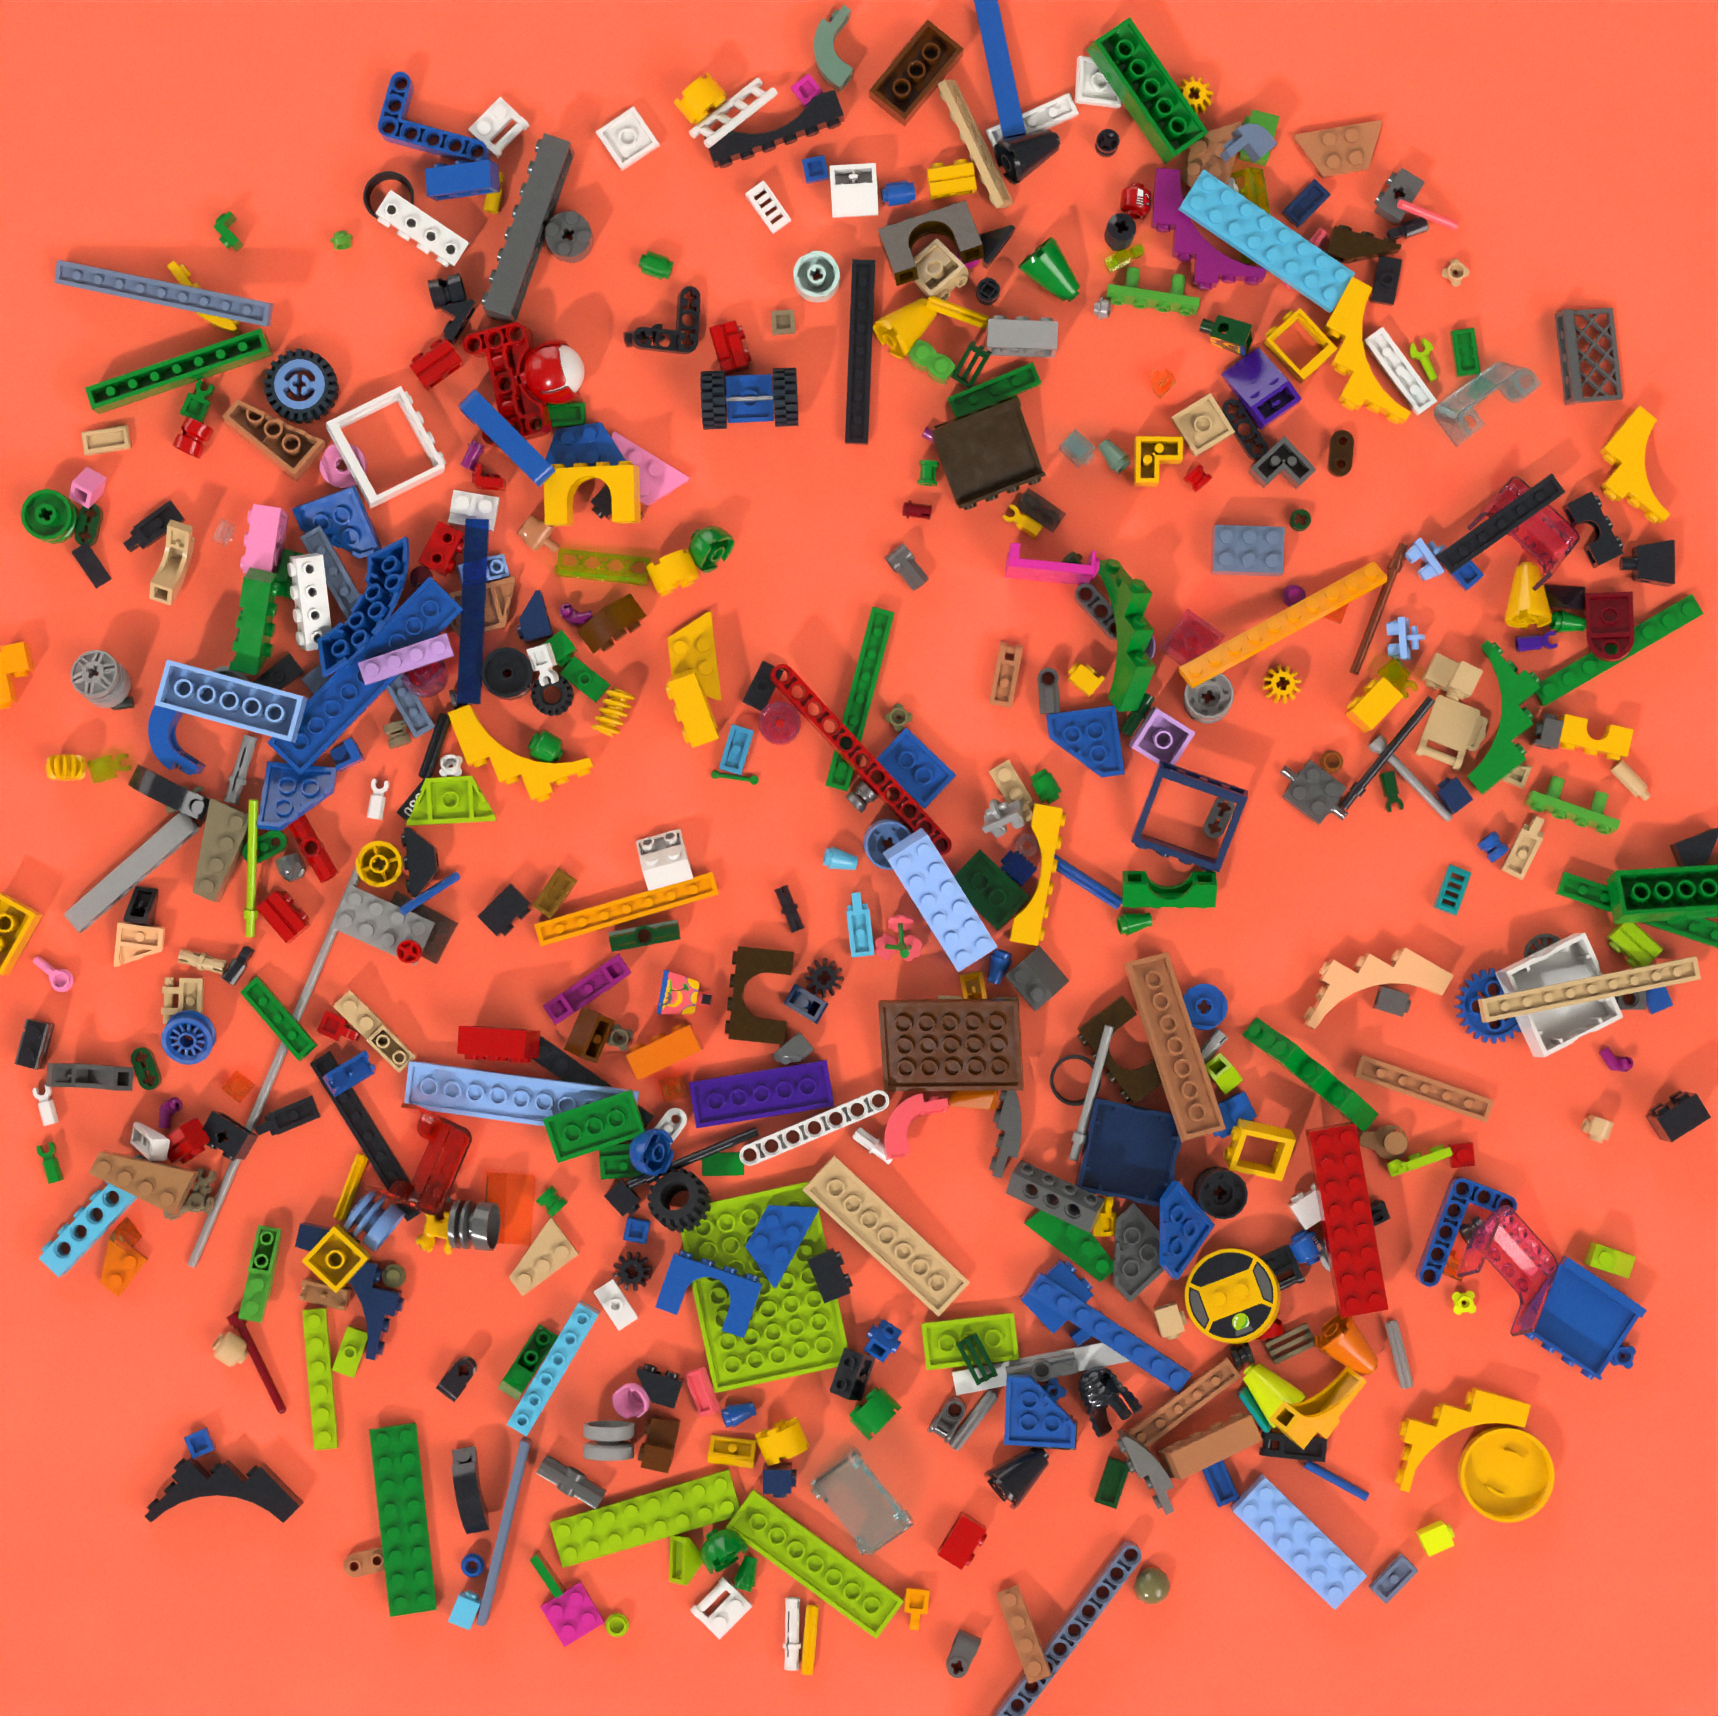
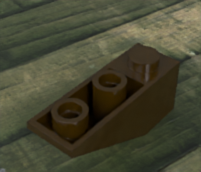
M1339 225V227L1335 226L1331 231L1326 253L1338 262L1349 264L1379 256L1397 254L1402 245L1396 244L1397 241L1391 238H1383L1382 240L1375 238L1374 234L1362 231L1357 233L1352 231L1351 227Z

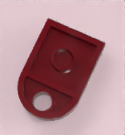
M1633 591L1585 593L1586 641L1588 649L1596 658L1602 661L1615 662L1623 659L1630 653L1634 644ZM1608 644H1613L1617 647L1618 651L1614 655H1609L1604 651V647Z

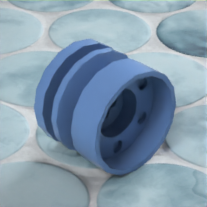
M887 818L877 820L868 827L864 834L863 846L865 853L874 865L881 869L893 870L883 855V852L887 849H884L885 846L882 841L891 837V842L894 843V846L911 835V833L897 820Z
M372 1189L350 1211L343 1228L349 1231L355 1224L358 1225L352 1235L356 1237L363 1230L367 1232L362 1243L375 1252L393 1232L405 1215V1212L394 1204L383 1210L381 1207L386 1198L382 1196L374 1203L373 1201L379 1192Z

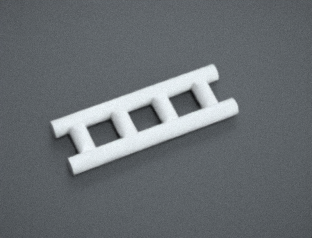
M757 77L689 130L690 136L696 138L702 134L707 138L703 141L707 148L712 147L778 94L776 89L771 87L765 92L759 88L763 83ZM753 94L757 97L750 105L743 102L745 98ZM734 107L741 111L733 118L726 115ZM717 120L724 124L715 132L708 128Z

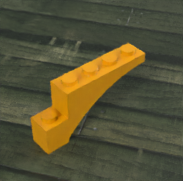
M25 642L0 646V710L9 709L11 704L18 703L12 676L14 675V678H23L28 676V672L35 671L30 646Z

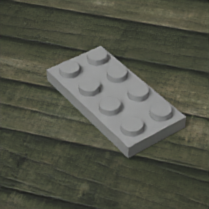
M349 885L331 928L398 957L397 947L405 940L418 942L423 952L436 922L411 911L406 915H402L399 911L400 906Z

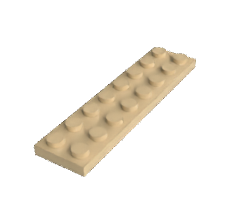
M835 1155L802 1189L938 1317L969 1285L970 1281Z

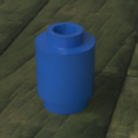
M907 180L885 183V188L881 189L883 203L887 202L888 207L910 204V201L916 200L914 183Z

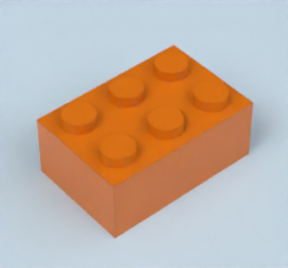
M685 1022L671 1028L673 1033L667 1036L663 1032L650 1038L652 1043L646 1046L642 1042L629 1048L630 1053L626 1057L637 1080L643 1079L703 1050L692 1024L687 1026Z

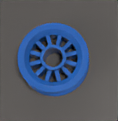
M185 1010L174 1014L168 1020L161 1035V1044L165 1053L172 1060L186 1065L197 1064L206 1059L216 1040V1030L210 1019L202 1013L192 1010ZM184 1035L191 1036L193 1040L187 1039Z

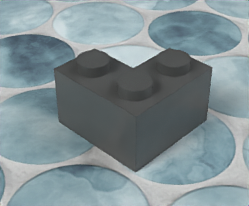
M1284 436L1250 468L1248 473L1263 489L1280 473L1297 489L1316 471V468Z

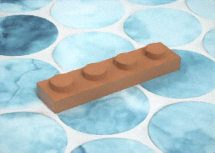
M1016 1585L996 1593L1028 1683L1031 1684L1052 1676L1020 1586Z

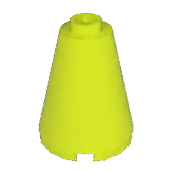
M1252 1363L1243 1372L1246 1375L1243 1378L1245 1384L1273 1428L1276 1426L1269 1419L1283 1401L1295 1404L1303 1402L1307 1398L1302 1391L1261 1363L1258 1365Z

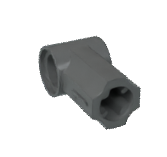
M904 543L884 557L891 568L901 575L913 592L929 580L921 567L915 562V557Z
M1052 668L1041 670L1037 676L1040 714L1060 713L1059 676ZM1044 673L1052 674L1054 677L1053 684L1045 685L1041 680Z

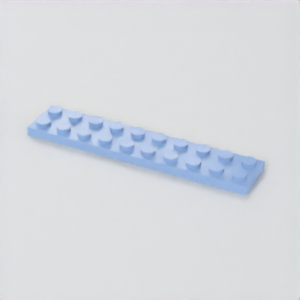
M412 1060L408 1064L404 1107L545 1126L543 1122L545 1117L629 1089ZM632 1090L638 1105L639 1091Z

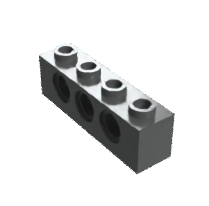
M1022 1160L1013 1170L1006 1190V1194L1089 1233L1097 1223L1105 1199Z

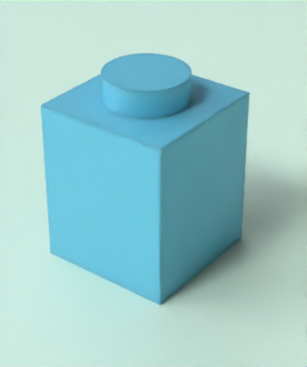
M466 1590V1592L461 1591L448 1622L470 1630L481 1606L482 1599L478 1598L479 1595L470 1590Z

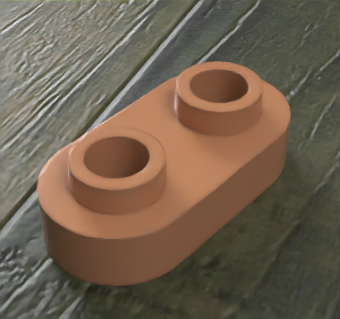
M374 1547L348 1555L343 1563L345 1573L350 1577L356 1578L383 1571L382 1547ZM375 1556L381 1558L380 1564L374 1562ZM352 1562L358 1563L359 1568L357 1570L351 1567Z

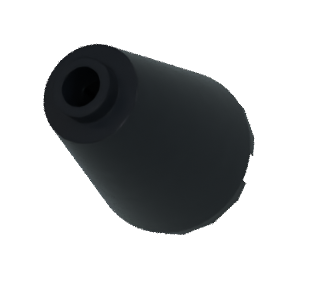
M1044 130L999 140L998 144L994 145V155L998 166H1003L1006 171L1003 174L1004 177L1014 185L1024 180L1059 150L1060 138L1057 133L1051 130Z
M1031 1447L987 1470L984 1476L990 1477L987 1482L1003 1502L1008 1499L1012 1503L1009 1507L1015 1510L1049 1465L1047 1460L1049 1455L1043 1448Z

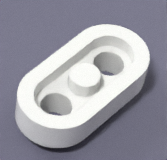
M671 1108L664 1114L654 1129L668 1132L674 1141L685 1127L687 1115L680 1108ZM678 1115L680 1117L679 1123L674 1124L671 1121V1117Z

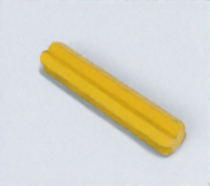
M935 296L928 297L926 307L930 310L982 329L987 328L989 316Z
M357 1154L353 1161L333 1215L337 1220L345 1221L368 1162L367 1156L363 1154Z
M812 1604L806 1606L801 1674L813 1675L819 1607Z

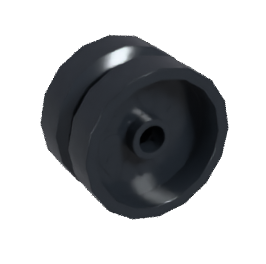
M503 647L495 649L487 655L482 664L481 676L483 684L489 692L500 699L509 701L520 699L529 693L534 685L535 672H533L529 658L515 648ZM511 670L512 674L510 677L504 676V672Z

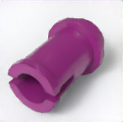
M474 440L467 444L469 448L460 463L461 466L471 471L474 469L481 453L485 452L483 451L485 446Z

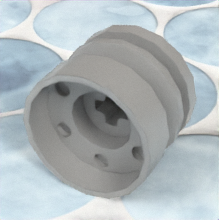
M100 650L87 651L80 655L73 663L70 673L74 688L95 706L101 708L114 707L128 696L131 688V677L128 671L107 652Z
M1222 673L1193 689L1187 684L1183 699L1186 712L1192 719L1200 723L1211 724L1220 721L1227 715L1233 702L1234 690L1232 684ZM1211 694V699L1213 700L1206 704L1204 703L1205 699L1201 697Z

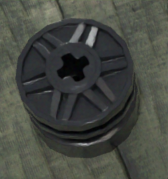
M1213 1166L1206 1168L1198 1174L1193 1183L1192 1193L1195 1202L1203 1211L1214 1218L1228 1219L1235 1217L1243 1210L1247 1203L1248 1191L1246 1184L1240 1176L1225 1167ZM1217 1186L1223 1189L1218 1196L1213 1193V1191L1217 1190Z

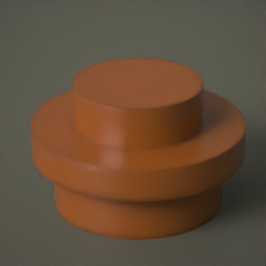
M1326 751L1320 758V766L1327 773H1336L1343 766V758L1337 751Z

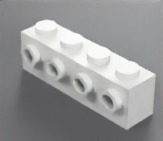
M392 190L389 191L375 213L378 216L377 221L387 228L392 225L398 229L397 235L406 241H409L410 238L418 243L416 246L418 249L426 254H429L431 251L438 256L436 261L447 268L449 264L453 267L455 266L469 244L468 241Z
M312 553L290 556L287 570L289 576L292 577L293 586H290L291 598L295 601L293 618L298 626L296 642L300 649L306 651L317 650V639L332 630L323 555Z

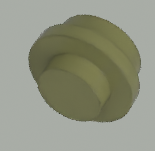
M391 1264L384 1269L382 1278L387 1286L396 1288L404 1283L406 1272L402 1266Z

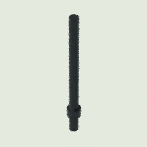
M1430 696L1424 700L1358 783L1355 781L1351 786V791L1340 803L1344 809L1348 810L1357 797H1361L1364 794L1366 786L1436 702Z
M756 1127L672 1161L666 1172L670 1173L671 1169H680L759 1136ZM643 1173L626 1182L629 1189H632L646 1182L647 1184L655 1182L654 1180L657 1177L663 1175L659 1173L658 1176H651Z

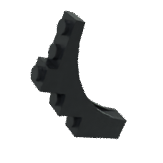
M191 1457L187 1461L183 1458L174 1466L176 1472L171 1477L177 1484L173 1481L164 1490L166 1495L161 1500L156 1498L147 1506L149 1512L144 1517L151 1523L166 1510L181 1502L198 1497L218 1495L236 1497L252 1502L269 1511L284 1523L304 1502L265 1463L260 1467L255 1465L246 1474L249 1477L247 1479L230 1460H227L224 1464L219 1461L210 1470L213 1474L211 1475L195 1458L192 1459Z

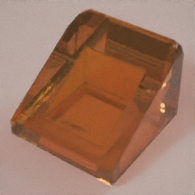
M126 1217L112 1232L109 1240L129 1253L142 1238V1235L131 1220Z

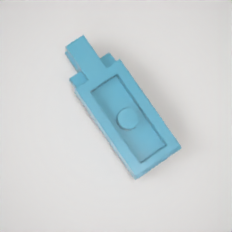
M860 892L851 893L852 905H847L846 911L851 957L875 955L868 904H862Z

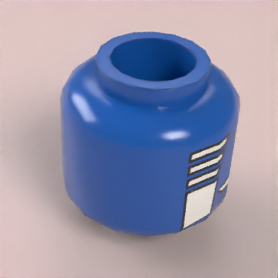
M1301 1230L1290 1237L1289 1248L1298 1263L1307 1262L1309 1266L1320 1260L1319 1255L1323 1252L1324 1248L1315 1232Z

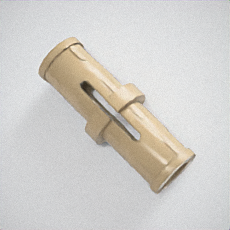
M182 948L178 956V963L197 967V970L200 971L209 970L223 975L227 968V960L208 956V953L204 952L200 954Z

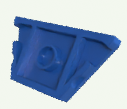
M601 422L556 429L545 458L550 465L565 464V468L573 467L574 463H587V467L596 466V462H610V466L618 465L619 461H627Z
M768 1205L745 1247L773 1287L776 1288L814 1220L819 1210L818 1207Z

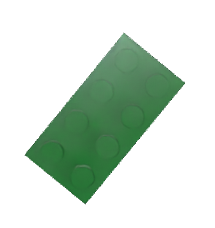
M632 1089L543 1118L557 1163L633 1139L640 1133L645 1132V1126Z

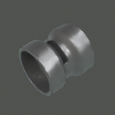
M863 781L857 785V789L854 792H850L846 796L860 813L866 809V805L869 802H874L878 798ZM857 794H859L865 801L863 802V801L857 796Z

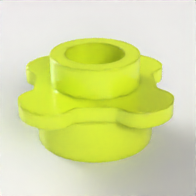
M1468 1290L1466 1293L1454 1292L1452 1294L1453 1312L1455 1314L1461 1315L1463 1312L1472 1314L1476 1311L1473 1301L1475 1297L1474 1292Z

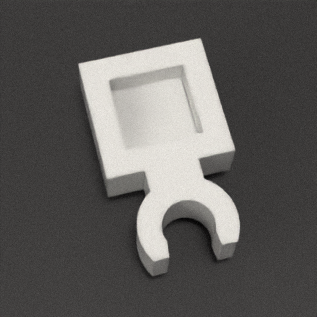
M550 642L526 650L533 672L538 670L540 672L539 682L541 686L549 684L547 676L550 677L551 683L559 681L557 672L552 669L557 663Z

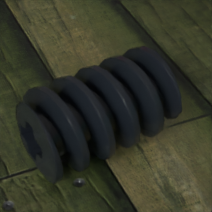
M1117 213L1109 219L1104 238L1107 245L1113 251H1124L1131 245L1136 232V224L1133 218L1125 213Z

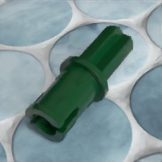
M1145 693L1138 711L1130 712L1120 731L1131 737L1142 719L1146 718L1145 714L1153 701H1155V698Z

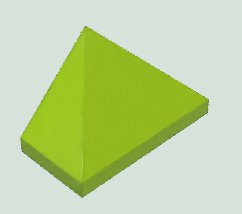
M673 1535L670 1536L669 1582L688 1585L703 1564L701 1552L689 1537Z

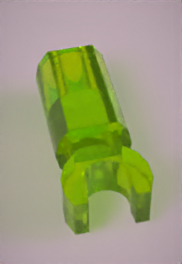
M1138 244L1128 251L1124 249L1105 258L1104 263L1111 274L1131 264L1132 260L1143 256L1145 251L1142 245Z

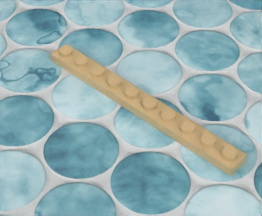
M1697 956L1482 998L1478 999L1482 1023L1700 980L1701 976Z

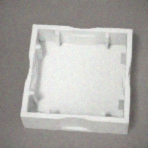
M1585 933L1571 934L1495 973L1504 994L1602 975L1599 962ZM1615 997L1516 1016L1515 1018L1533 1057H1546L1572 1044L1579 1037L1595 1032L1623 1018V1015Z

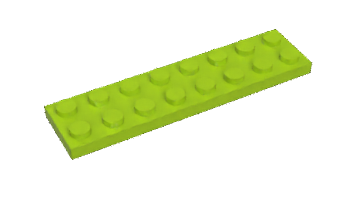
M726 1469L596 1509L550 1521V1526L562 1568L733 1518L739 1510L740 1504L730 1470Z
M755 1489L751 1491L726 1526V1529L738 1532L749 1546L876 1639L904 1602L902 1597Z

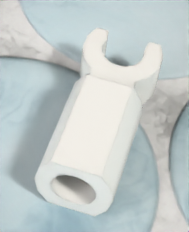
M373 778L371 781L373 795H370L367 818L382 820L386 801L384 793L388 791L390 784L389 781H385L384 787L378 789L376 786L377 779Z
M44 1085L46 1089L44 1095L39 1093L38 1087L33 1088L32 1092L34 1097L39 1100L38 1108L43 1126L58 1123L59 1119L54 1101L50 1098L52 1087Z

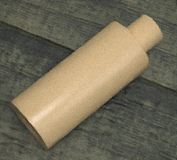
M1623 759L1610 769L1635 797L1640 796L1646 801L1651 796L1646 790L1648 785Z

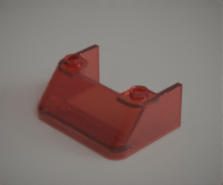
M402 1103V1108L421 1116L417 1124V1131L422 1138L429 1140L411 1183L397 1180L391 1184L388 1191L371 1185H366L365 1189L424 1214L436 1215L444 1207L472 1142V1135L467 1128L420 1106Z

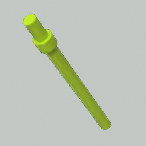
M249 799L247 895L246 908H244L246 937H255V919H258V910L256 909L257 799Z

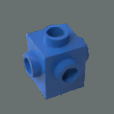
M882 1319L878 1326L873 1324L866 1335L869 1341L864 1351L884 1362L891 1352L894 1354L901 1344L898 1338L902 1331Z

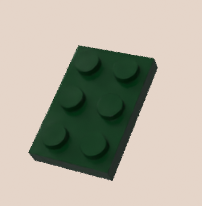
M980 849L954 876L972 907L997 931L1030 898Z

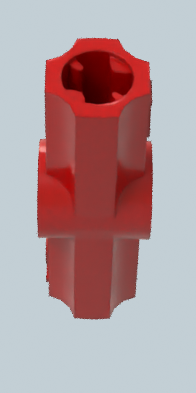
M302 815L288 825L300 846L301 853L307 858L319 881L323 883L334 878L339 872L325 850L324 843L318 838L306 815ZM316 842L318 846L317 851L309 854V844Z

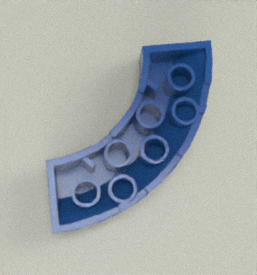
M406 536L367 556L365 581L368 584L364 594H360L352 607V615L344 624L340 622L331 631L317 639L323 677L338 671L362 653L374 641L390 618L402 593L408 572L410 550L409 540Z

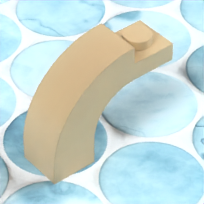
M174 520L169 521L164 555L156 574L150 582L149 599L171 606L177 597L193 553L195 538L192 537V526Z

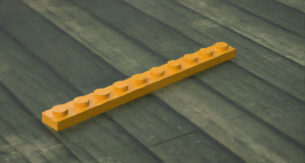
M1373 561L1179 667V673L1193 689L1386 583L1387 576Z

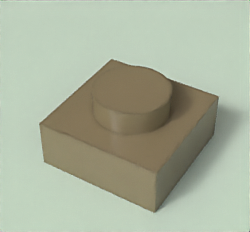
M794 310L771 311L773 336L796 334Z

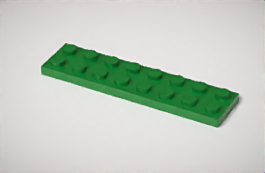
M416 1422L369 1429L389 1616L395 1617L437 1610Z

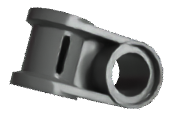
M957 1396L948 1398L939 1413L932 1420L927 1431L929 1433L934 1432L942 1437L945 1443H948L965 1415L964 1401ZM953 1403L959 1404L962 1408L957 1414H953L948 1410L949 1406Z
M959 1629L955 1636L952 1649L946 1660L947 1670L954 1678H962L966 1675L981 1643V1638ZM960 1661L962 1668L958 1667L954 1670L952 1663L956 1664Z

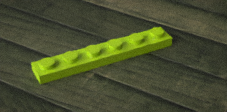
M327 1307L304 1309L302 1314L314 1450L334 1449L339 1447Z

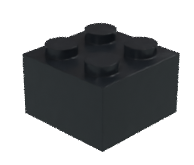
M1678 1091L1669 1097V1102L1664 1105L1659 1103L1649 1109L1651 1113L1645 1116L1659 1139L1668 1142L1675 1141L1711 1118L1698 1095L1687 1091L1683 1093Z

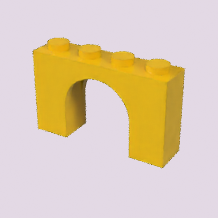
M619 461L618 465L610 466V462H596V466L587 467V463H574L573 467L565 468V464H551L556 472L544 482L545 525L574 526V494L583 482L593 478L603 480L610 489L612 497V522L618 524L641 523L640 467L632 465V461Z

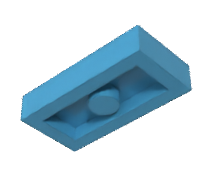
M731 725L719 769L742 775L754 730Z

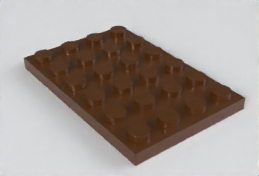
M1019 998L879 1000L884 1091L1023 1090Z

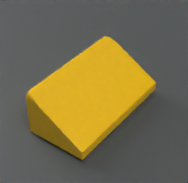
M711 1435L707 1462L754 1468L757 1440Z

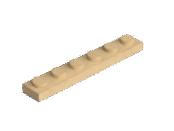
M943 80L938 83L940 96L949 107L950 117L959 128L960 138L969 149V157L979 170V178L989 191L991 203L996 208L1011 206L1014 202L956 81Z

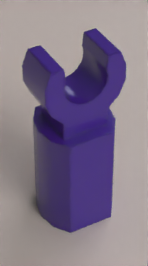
M1549 631L1543 636L1540 634L1516 636V651L1540 650L1542 646L1546 649H1554L1558 647V644H1550L1548 637L1556 635V632Z

